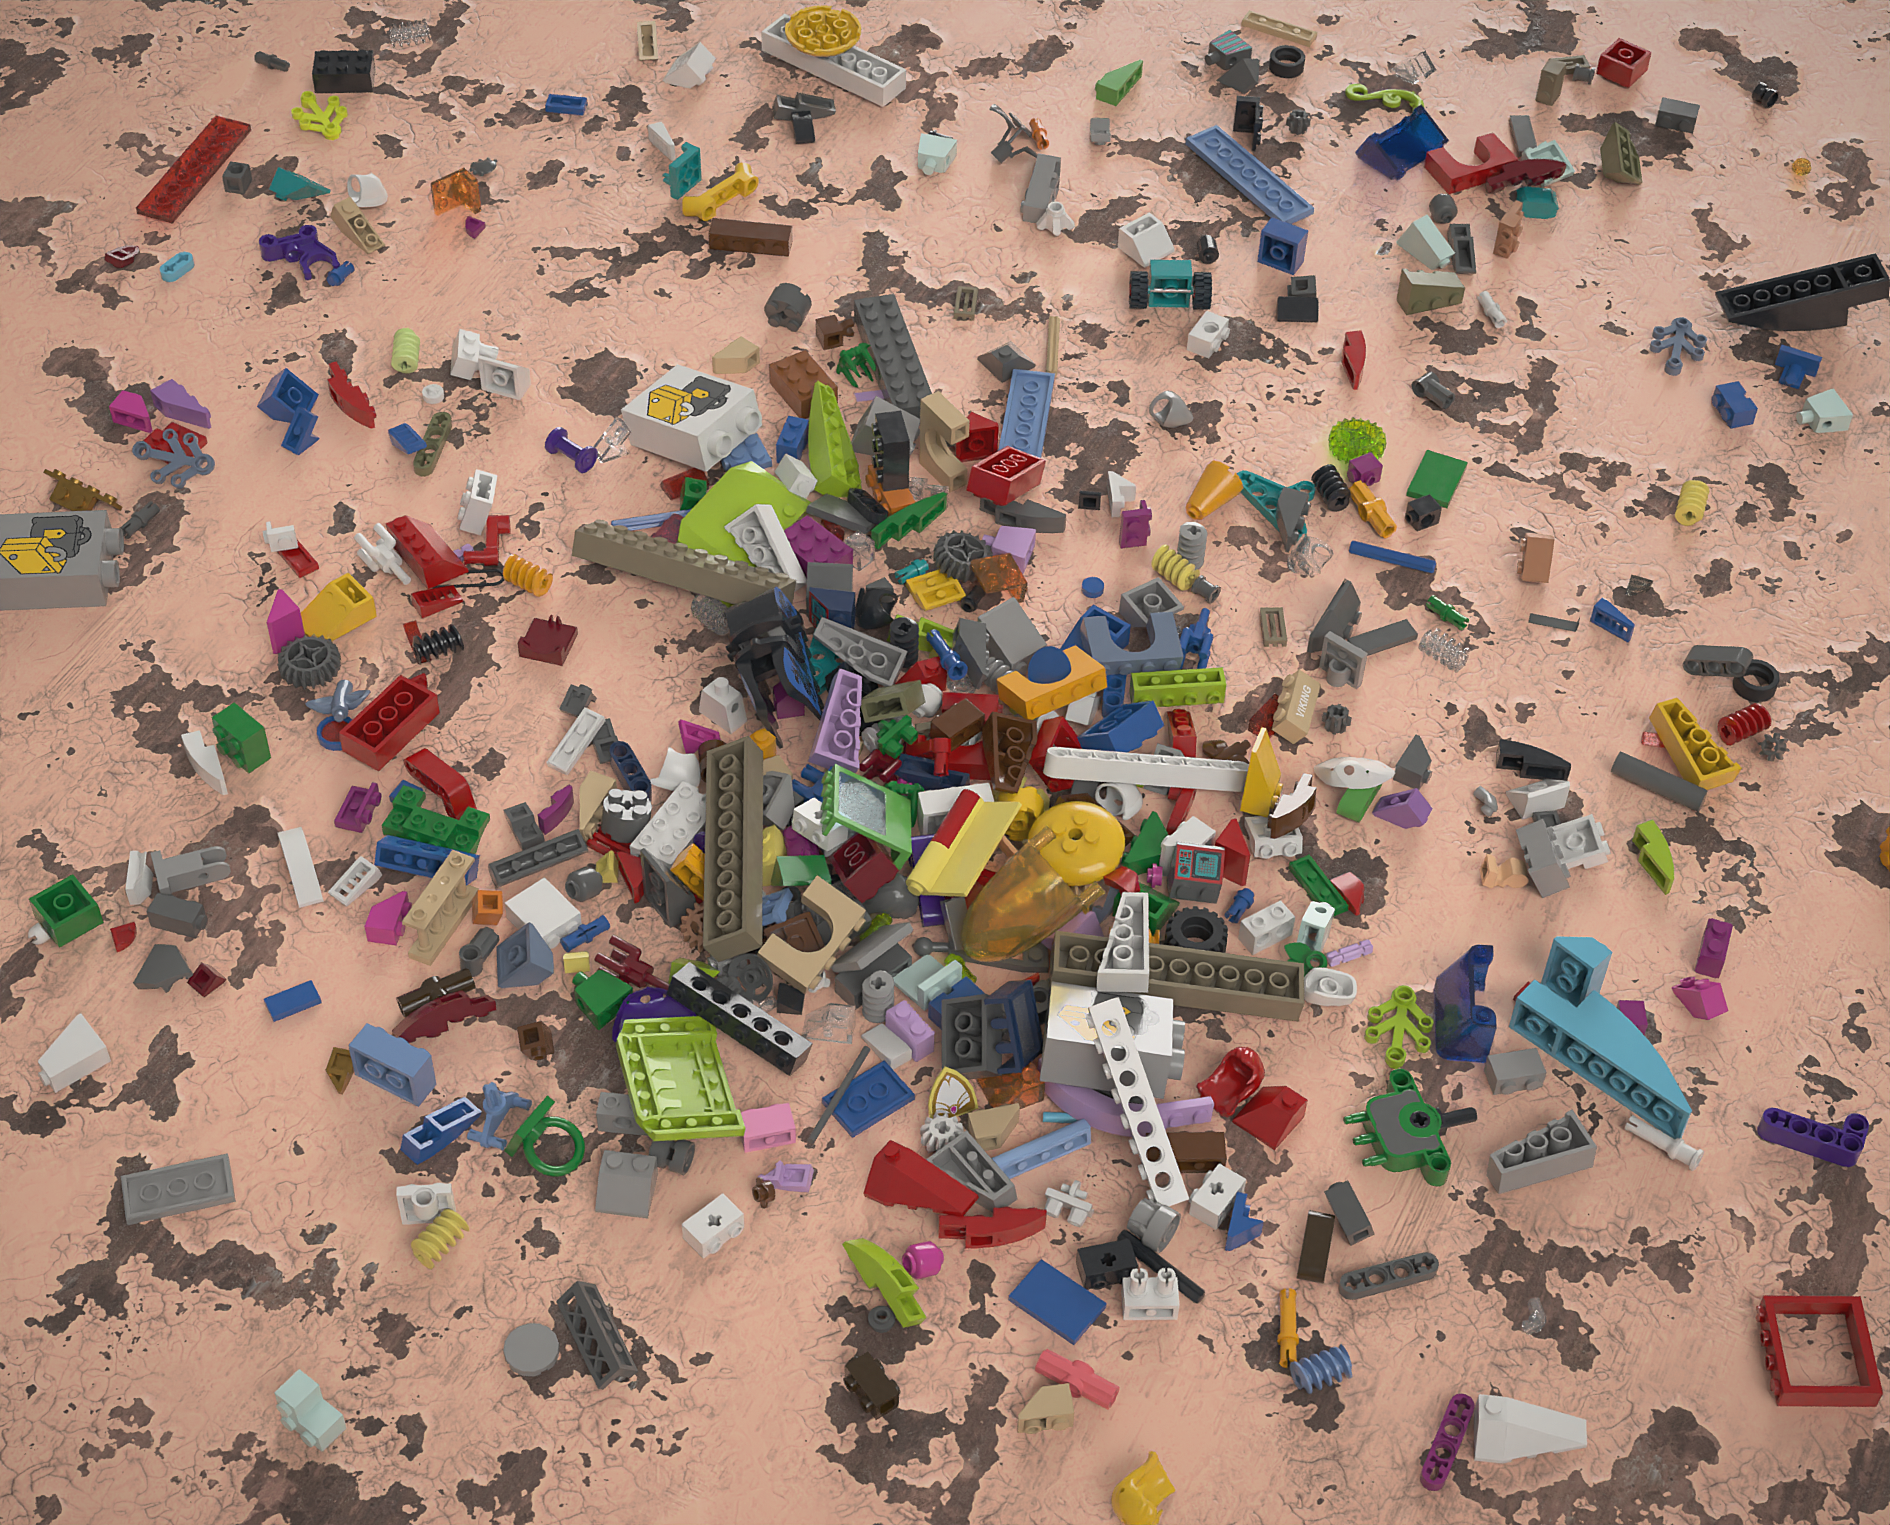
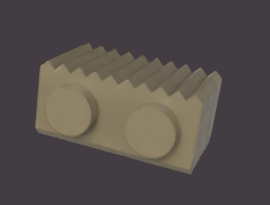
M1550 58L1541 70L1540 82L1536 92L1535 100L1537 102L1553 106L1557 98H1559L1567 66L1565 62Z

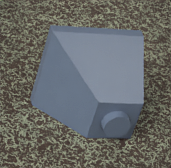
M530 922L496 946L498 987L500 988L538 985L554 973L553 952L535 926Z

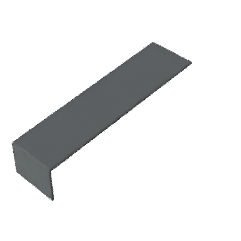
M1530 613L1528 623L1576 632L1580 617L1577 622Z

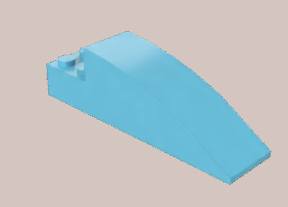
M1534 979L1517 997L1509 1028L1661 1132L1674 1139L1682 1138L1692 1110L1666 1062L1641 1031L1620 1010L1595 990L1578 1007H1575L1571 1002L1563 999L1551 991L1549 987L1542 985Z

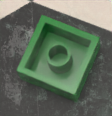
M235 702L211 717L214 726L212 731L217 738L218 743L216 747L223 756L227 755L231 758L237 768H243L247 773H251L271 759L264 726Z
M73 874L29 898L34 917L59 948L104 923L98 904Z

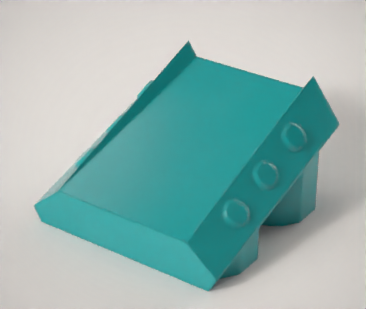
M1522 186L1516 190V200L1523 203L1522 212H1524L1523 216L1526 218L1548 219L1556 216L1559 206L1556 193L1551 188Z

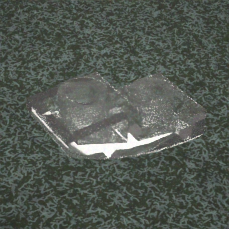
M909 477V491L914 500L920 501L945 492L947 494L948 508L949 486L928 485V478Z

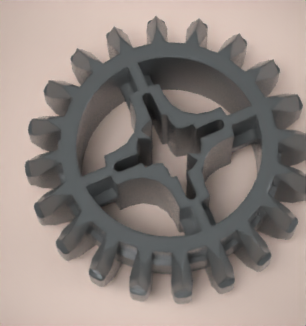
M953 530L951 534L946 532L944 536H940V539H938L933 550V561H935L936 567L940 568V573L947 574V578L953 577L957 580H962L963 583L967 580L974 583L975 580L981 581L989 573L993 564V552L990 550L991 546L986 545V540L979 539V535L973 536L971 532L966 534L963 530L957 533Z
M304 634V637L301 639L295 637L294 642L287 641V646H283L281 653L278 654L277 665L283 680H286L288 685L293 684L295 688L302 686L304 690L310 686L315 689L316 685L324 687L325 682H331L332 677H337L341 667V655L338 647H336V644H333L331 639H325L323 635L317 638L315 634L311 637H307Z

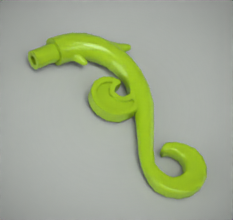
M1359 83L1350 84L1345 89V95L1350 100L1362 101L1383 98L1382 103L1390 108L1399 107L1401 99L1406 100L1413 107L1414 119H1419L1420 115L1424 112V102L1414 91L1390 89L1367 94V88ZM1354 92H1361V93H1363L1364 95H1358V94H1355Z

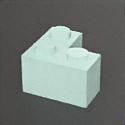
M300 1369L274 1392L278 1403L276 1408L282 1417L280 1419L281 1423L289 1431H297L307 1446L311 1448L315 1446L323 1452L346 1429L343 1414L323 1399L319 1384Z

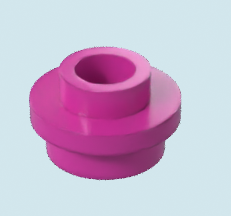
M1152 864V868H1147V883H1151V888L1162 885L1163 868L1162 866H1157V864Z

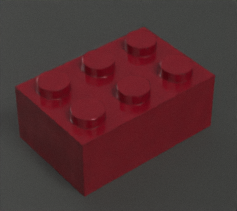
M858 832L828 857L843 884L861 903L873 898L878 889L885 883L891 882L895 878L896 873L899 872L883 844Z

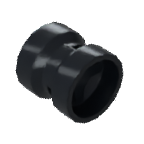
M1764 82L1759 83L1752 92V99L1762 102V105L1766 108H1771L1779 98V92L1775 89H1769V86Z

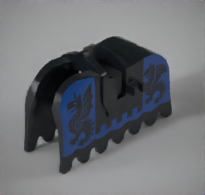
M774 587L758 594L749 602L743 601L726 609V618L730 631L728 636L730 645L725 647L729 652L727 654L731 662L735 663V667L740 673L760 721L766 730L776 737V744L781 749L783 748V742L777 732L779 725L773 715L775 708L769 698L771 690L766 679L778 674L787 694L803 703L819 721L821 720L824 704L818 694L820 687L814 677L816 675L815 668L810 661L812 654L806 644L808 638L802 627L804 625L803 618L778 587ZM779 626L786 633L784 636L758 638L759 635Z

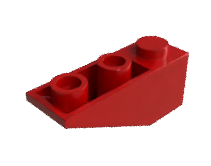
M1185 709L1167 711L1169 747L1181 750L1185 757L1196 758L1197 735L1190 711Z

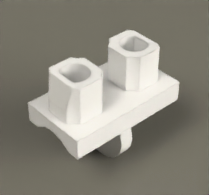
M1075 1180L1072 1186L1062 1184L1061 1191L1068 1193V1195L1049 1187L1046 1190L1045 1196L1047 1201L1045 1209H1047V1215L1058 1219L1062 1208L1065 1207L1071 1210L1067 1222L1081 1228L1087 1216L1092 1217L1094 1209H1092V1204L1077 1199L1079 1197L1086 1200L1088 1195L1087 1192L1080 1190V1181Z

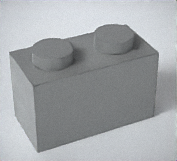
M1537 1048L1488 1055L1484 1067V1072L1493 1095H1508L1516 1091L1536 1090L1543 1086L1547 1073Z

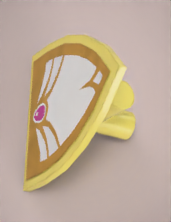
M946 1066L937 1076L930 1091L928 1113L929 1118L932 1119L935 1112L939 1116H943L947 1112L948 1118L978 1109L977 1098L972 1085L958 1071Z

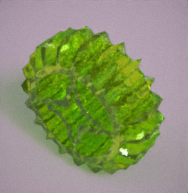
M1353 416L1351 420L1344 418L1342 422L1338 421L1332 427L1328 438L1329 450L1332 451V456H1337L1338 461L1344 460L1345 465L1349 463V460L1370 452L1377 459L1382 458L1387 445L1386 433L1383 432L1382 427H1378L1376 422L1370 423V419L1365 421L1361 417L1360 419H1355Z

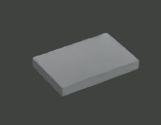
M910 922L881 926L839 957L831 967L833 972L862 970L913 932Z

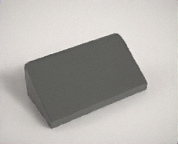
M959 896L940 901L950 949L957 951L975 944L965 897Z

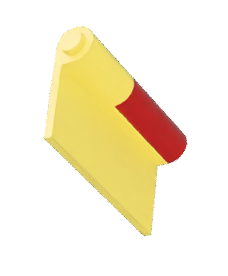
M963 789L907 878L906 885L908 890L916 896L967 897L1022 804L1020 802H984L974 791Z

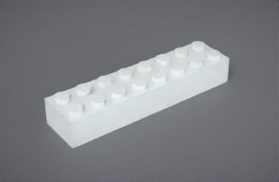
M787 14L782 15L761 32L762 51L882 107L906 89V69L856 46L845 53L830 57H816L798 51L789 43L785 35V24L790 21V16Z

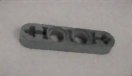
M1425 1252L1347 1272L1340 1279L1339 1293L1345 1299L1356 1300L1431 1280L1437 1274L1439 1261L1433 1254ZM1422 1263H1425L1426 1266H1431L1430 1270H1427L1425 1266L1421 1267ZM1403 1268L1408 1272V1276L1405 1278L1398 1277L1394 1270ZM1371 1275H1379L1384 1282L1374 1284L1369 1280V1277ZM1347 1283L1356 1286V1289L1352 1290L1350 1286H1347Z

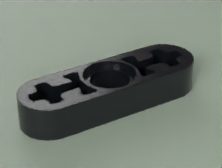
M860 488L849 489L847 502L867 521L879 525L887 518L888 511L867 491Z

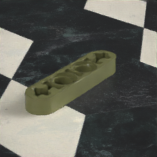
M438 412L433 415L423 437L427 447L417 451L413 461L414 471L418 476H429L436 467L452 429V419L449 413ZM433 435H441L440 438H431ZM429 449L435 450L433 453H425Z

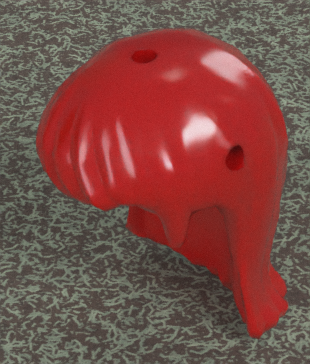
M1242 1046L1236 1047L1224 1056L1212 1075L1196 1085L1197 1092L1200 1098L1211 1096L1214 1102L1213 1109L1216 1113L1228 1118L1235 1113L1239 1103L1250 1097L1259 1088L1265 1076L1264 1065L1259 1055L1253 1049Z

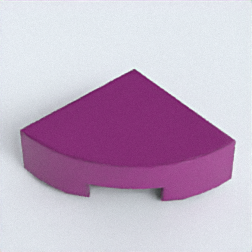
M468 216L465 220L466 232L474 239L486 228L484 221Z

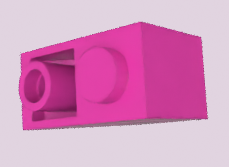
M402 891L371 907L364 926L367 942L397 946L399 937L405 933V925L402 924V921L412 908V902H409L407 892Z
M1692 976L1681 979L1680 984L1672 987L1673 993L1694 1018L1710 1020L1728 1012L1721 983L1712 982L1709 979L1699 980Z

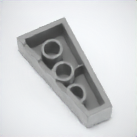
M1572 1109L1566 1112L1563 1118L1559 1120L1553 1119L1548 1122L1545 1128L1528 1133L1525 1139L1521 1141L1516 1140L1490 1154L1487 1177L1497 1193L1502 1194L1592 1168L1597 1146Z

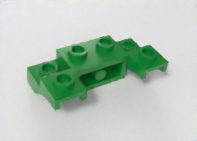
M403 785L392 801V811L381 825L383 835L476 854L482 834L491 820L489 813L467 807L461 818L457 820L421 808L426 799L425 792Z

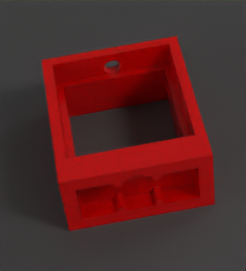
M1063 716L1043 721L1037 735L1036 745L1031 754L1032 756L1028 762L1051 792L1070 789L1074 780L1052 778L1043 773L1047 749L1053 747V744L1061 748L1082 749L1077 739L1078 735Z

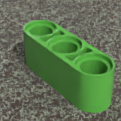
M1382 784L1365 789L1347 788L1338 805L1337 814L1359 823Z

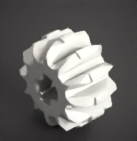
M935 1112L933 1119L926 1117L925 1124L920 1128L921 1144L926 1146L928 1153L937 1152L961 1135L964 1127L962 1123H958L956 1116L948 1118L947 1112L943 1116H939Z

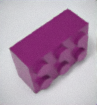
M808 515L784 530L806 579L808 562L853 564V549Z

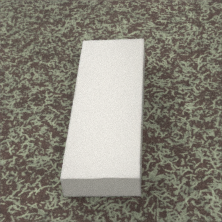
M584 708L546 762L547 766L568 776L606 721L605 717Z

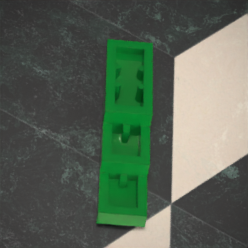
M942 492L924 498L886 518L871 530V546L878 550L891 538L900 541L911 530L918 533L922 532L946 510L947 494Z

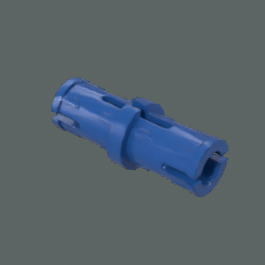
M601 915L587 925L582 924L578 926V930L560 939L563 949L566 952H570L583 943H590L595 936L610 929L609 921L604 915Z

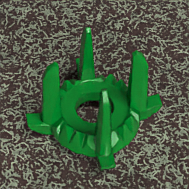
M868 343L858 344L859 346L846 351L842 350L839 354L840 358L836 372L837 374L842 372L854 387H858L849 369L860 377L856 369L858 365H860L872 382L874 381L866 366L868 362L872 370L876 371V365L867 350L871 346Z
M897 781L887 783L885 788L911 800V828L914 827L918 815V792H924V788L917 783H914V785L899 784Z

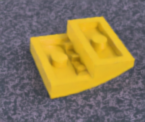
M940 569L906 580L907 589L924 611L962 600L966 596L959 581L953 579V577L947 578V574L940 573Z

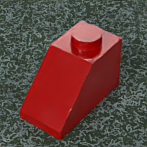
M936 656L916 662L895 685L920 680L921 684L927 685L931 683L943 692L947 690V671L942 668L940 657Z

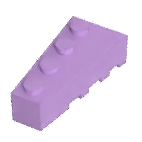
M839 669L834 676L808 762L827 769L837 764L854 773L858 771L860 762L858 757L860 750L859 728L861 726L862 676L843 669Z

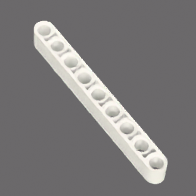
M1051 747L1047 749L1043 773L1049 777L1060 779L1244 792L1249 764L1229 760Z

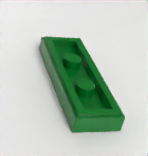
M1310 854L1289 863L1288 869L1313 901L1328 903L1335 909L1334 916L1348 911L1349 905Z

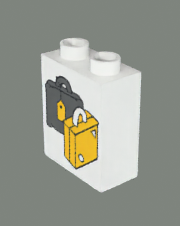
M679 364L621 409L631 445L706 472L722 458L727 457L735 447L747 437L756 433L760 426H762V415L758 409L754 389Z

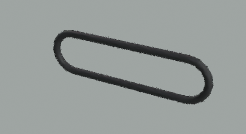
M498 569L468 570L469 572L466 574L497 572L501 574L502 578L494 583L456 584L454 587L496 586L505 579L503 578V572ZM437 585L433 588H439L450 585Z

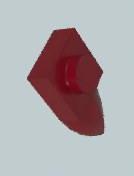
M128 245L115 248L105 253L104 261L111 263L116 268H124L134 263V257L139 252V246Z

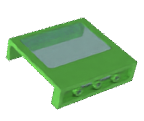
M834 764L830 771L827 770L821 780L823 784L821 797H823L821 805L822 817L820 820L822 835L827 836L837 822L891 848V858L900 871L912 854L911 800Z

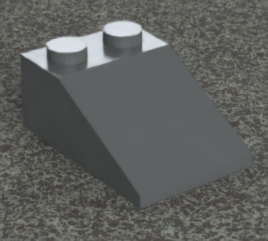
M643 848L640 850L644 897L669 928H672L682 922V916H687V908L695 909L694 903H696V899L691 891L687 892L683 887L682 881L676 875L674 876L668 867Z

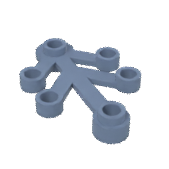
M1675 318L1671 325L1665 328L1661 326L1654 327L1652 333L1654 340L1651 341L1650 351L1660 353L1663 349L1673 346L1672 356L1666 361L1664 368L1667 374L1677 376L1681 373L1683 364L1680 354L1682 348L1691 355L1694 361L1703 360L1705 351L1702 348L1706 346L1707 337L1701 334L1697 335L1692 330V323L1687 318ZM1676 334L1671 338L1661 341L1666 335ZM1685 335L1693 341L1695 347L1684 338Z
M166 429L163 432V438L170 444L174 453L152 449L144 441L136 442L132 448L134 456L140 460L154 458L171 462L151 473L150 478L156 484L164 483L166 476L182 466H191L183 473L175 474L171 477V484L175 488L181 489L185 486L186 481L197 474L208 475L215 468L213 457L202 453L198 446V438L193 433L185 434L183 442L190 447L195 458L186 456L177 440L178 434L173 429ZM173 433V437L168 439V435ZM193 437V441L188 443V439ZM144 449H147L146 453L144 455H141V452ZM207 462V466L202 468V464ZM161 474L160 479L155 480L156 475ZM181 478V482L176 484V480Z

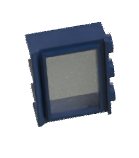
M1032 980L1008 981L984 999L985 1005L1004 1004L1006 1016L995 1017L991 1021V1026L994 1029L1008 1028L1010 1041H1002L995 1048L999 1054L1013 1053V1056L997 1069L998 1074L1022 1073L1024 1067L1042 1054L1043 1038Z

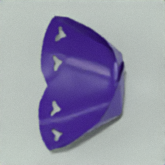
M646 987L630 994L623 1001L613 1025L612 1039L614 1042H617L625 1020L696 1016V1014L668 996V990ZM649 995L651 999L648 1003H642L640 1001L641 997Z

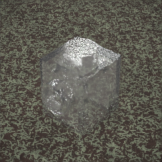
M859 530L843 541L853 549V568L861 571L875 560V541Z

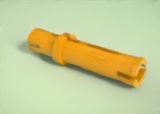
M1286 1288L1279 1291L1280 1333L1277 1336V1342L1280 1345L1279 1364L1284 1368H1288V1358L1290 1363L1293 1361L1297 1362L1296 1346L1299 1344V1336L1296 1334L1297 1292L1289 1288V1298H1287Z

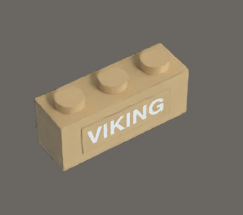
M1300 669L1292 675H1287L1282 682L1283 690L1278 698L1279 705L1277 711L1273 716L1272 730L1292 744L1305 737L1309 732L1321 684Z

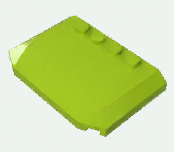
M753 461L731 467L681 520L677 543L686 544L687 548L694 550H706L708 554L714 556L724 555L728 557V560L734 562L744 561L748 563V566L756 568L757 565L750 561L747 552L743 547H739L735 542L736 538L732 533H728L724 526L754 505L763 504L772 505L784 531L808 514L806 512L807 506L812 502L788 491L779 479Z
M700 1016L625 1020L621 1033H619L616 1049L635 1121L653 1141L744 1136L746 1128L741 1111L735 1108L717 1047L716 1027Z

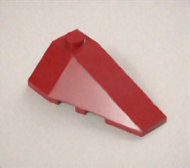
M889 1140L874 1157L863 1192L865 1197L884 1206L894 1207V1204L907 1205L908 1209L917 1210V1207L930 1208L934 1213L964 1216L979 1199L978 1194L910 1148L892 1140Z

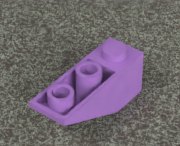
M171 379L150 390L154 406L165 417L207 429L212 428L210 422L211 414L207 407H202L195 396L187 393L183 385H179Z

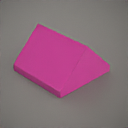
M278 589L266 622L273 654L281 653V648L287 646V641L294 642L295 637L301 639L305 634L300 608L283 589Z

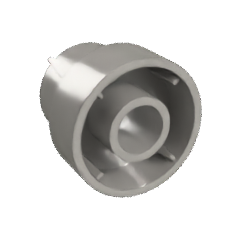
M1144 1198L1133 1210L1127 1224V1229L1139 1237L1142 1244L1157 1253H1161L1174 1236L1181 1220V1213L1165 1204L1154 1203Z

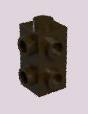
M866 1352L861 1356L852 1357L845 1365V1377L843 1378L844 1384L851 1393H856L862 1409L867 1414L870 1412L874 1419L877 1420L899 1407L900 1388L895 1380H889L882 1363L877 1358L873 1359L869 1352Z

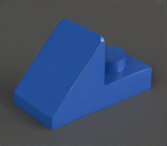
M297 407L281 446L296 455H300L316 443L319 437L312 434V431L319 416L303 407Z
M1237 1192L1225 1246L1226 1251H1232L1259 1237L1262 1233L1264 1222L1249 1218L1251 1205L1246 1204L1247 1194Z

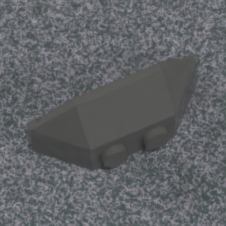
M1344 579L1319 622L1311 632L1307 652L1322 651L1324 637L1329 631L1342 637L1344 640L1350 638L1353 632V625H1358L1362 616V612L1359 611L1361 601L1350 580Z

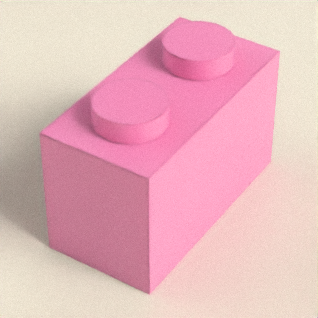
M789 1103L773 1104L769 1107L747 1109L741 1112L746 1128L744 1136H741L745 1153L796 1143V1128Z

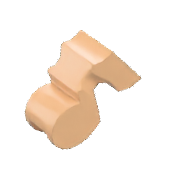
M1486 854L1480 867L1482 886H1487L1490 889L1495 886L1504 888L1506 885L1511 888H1521L1527 885L1529 881L1526 863L1517 858H1509L1498 867L1496 858L1493 855Z

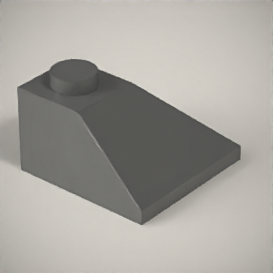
M1012 341L977 356V360L1001 383L1012 378L1013 369L1031 370L1036 367V364Z

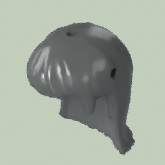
M896 873L895 878L880 887L873 898L861 904L868 914L886 913L889 914L888 918L908 919L916 914L919 906V896L912 894L908 890L906 885L908 877ZM852 893L853 898L851 900L855 902L858 899Z

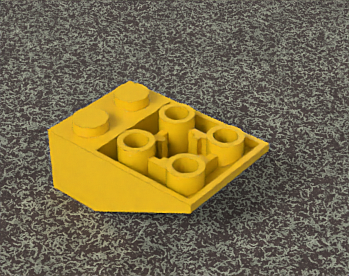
M349 573L329 582L301 612L304 633L307 637L315 634L318 638L323 635L325 639H331V641L377 617L374 598Z

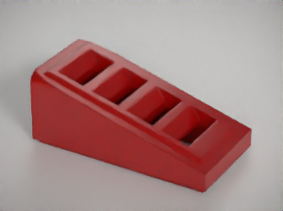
M454 585L411 593L412 604L421 618L463 603V598Z

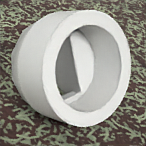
M39 922L29 929L28 938L36 936V939L32 941L33 944H43L50 939Z

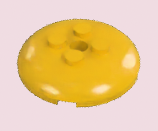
M817 5L803 8L792 14L790 21L785 24V35L789 43L802 53L816 57H830L845 53L856 45L861 36V24L854 14L843 8L839 11L832 9V6Z
M1071 801L1049 808L1036 819L1028 834L1027 849L1033 866L1047 879L1053 882L1054 880L1068 883V886H1083L1102 880L1105 875L1117 868L1125 850V837L1120 823L1109 811L1093 803Z

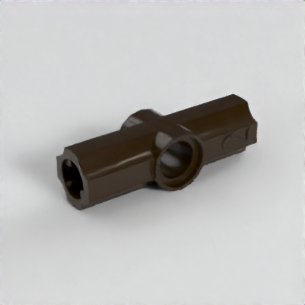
M465 968L444 978L438 976L429 977L421 984L420 988L396 997L403 1017L406 1018L421 1006L437 998L462 990L466 993L476 987L469 969Z

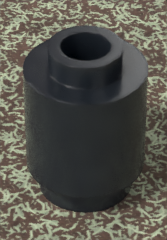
M1210 235L1200 237L1197 242L1200 261L1205 264L1214 263L1219 258L1216 240Z

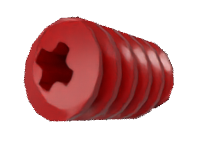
M1754 703L1742 708V710L1740 709L1735 713L1722 717L1718 721V733L1721 740L1726 745L1731 746L1735 742L1738 743L1742 739H1747L1749 736L1769 729L1772 720L1764 706Z

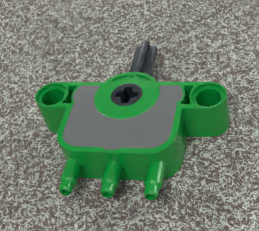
M1400 1068L1390 1073L1386 1094L1371 1098L1367 1102L1365 1111L1345 1116L1343 1121L1346 1125L1363 1122L1367 1134L1354 1137L1353 1144L1357 1146L1371 1143L1376 1154L1362 1160L1364 1167L1382 1165L1383 1168L1391 1172H1402L1420 1168L1426 1182L1431 1186L1439 1187L1447 1182L1451 1167L1450 1157L1440 1136L1446 1135L1447 1128L1476 1122L1478 1117L1476 1109L1473 1107L1441 1113L1440 1108H1434L1424 1103L1410 1072Z

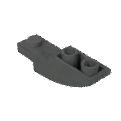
M980 498V510L995 516L996 524L1036 529V533H1063L1065 531L1066 514L1029 499L1024 504L1012 501L1005 506H999L994 504L992 500Z

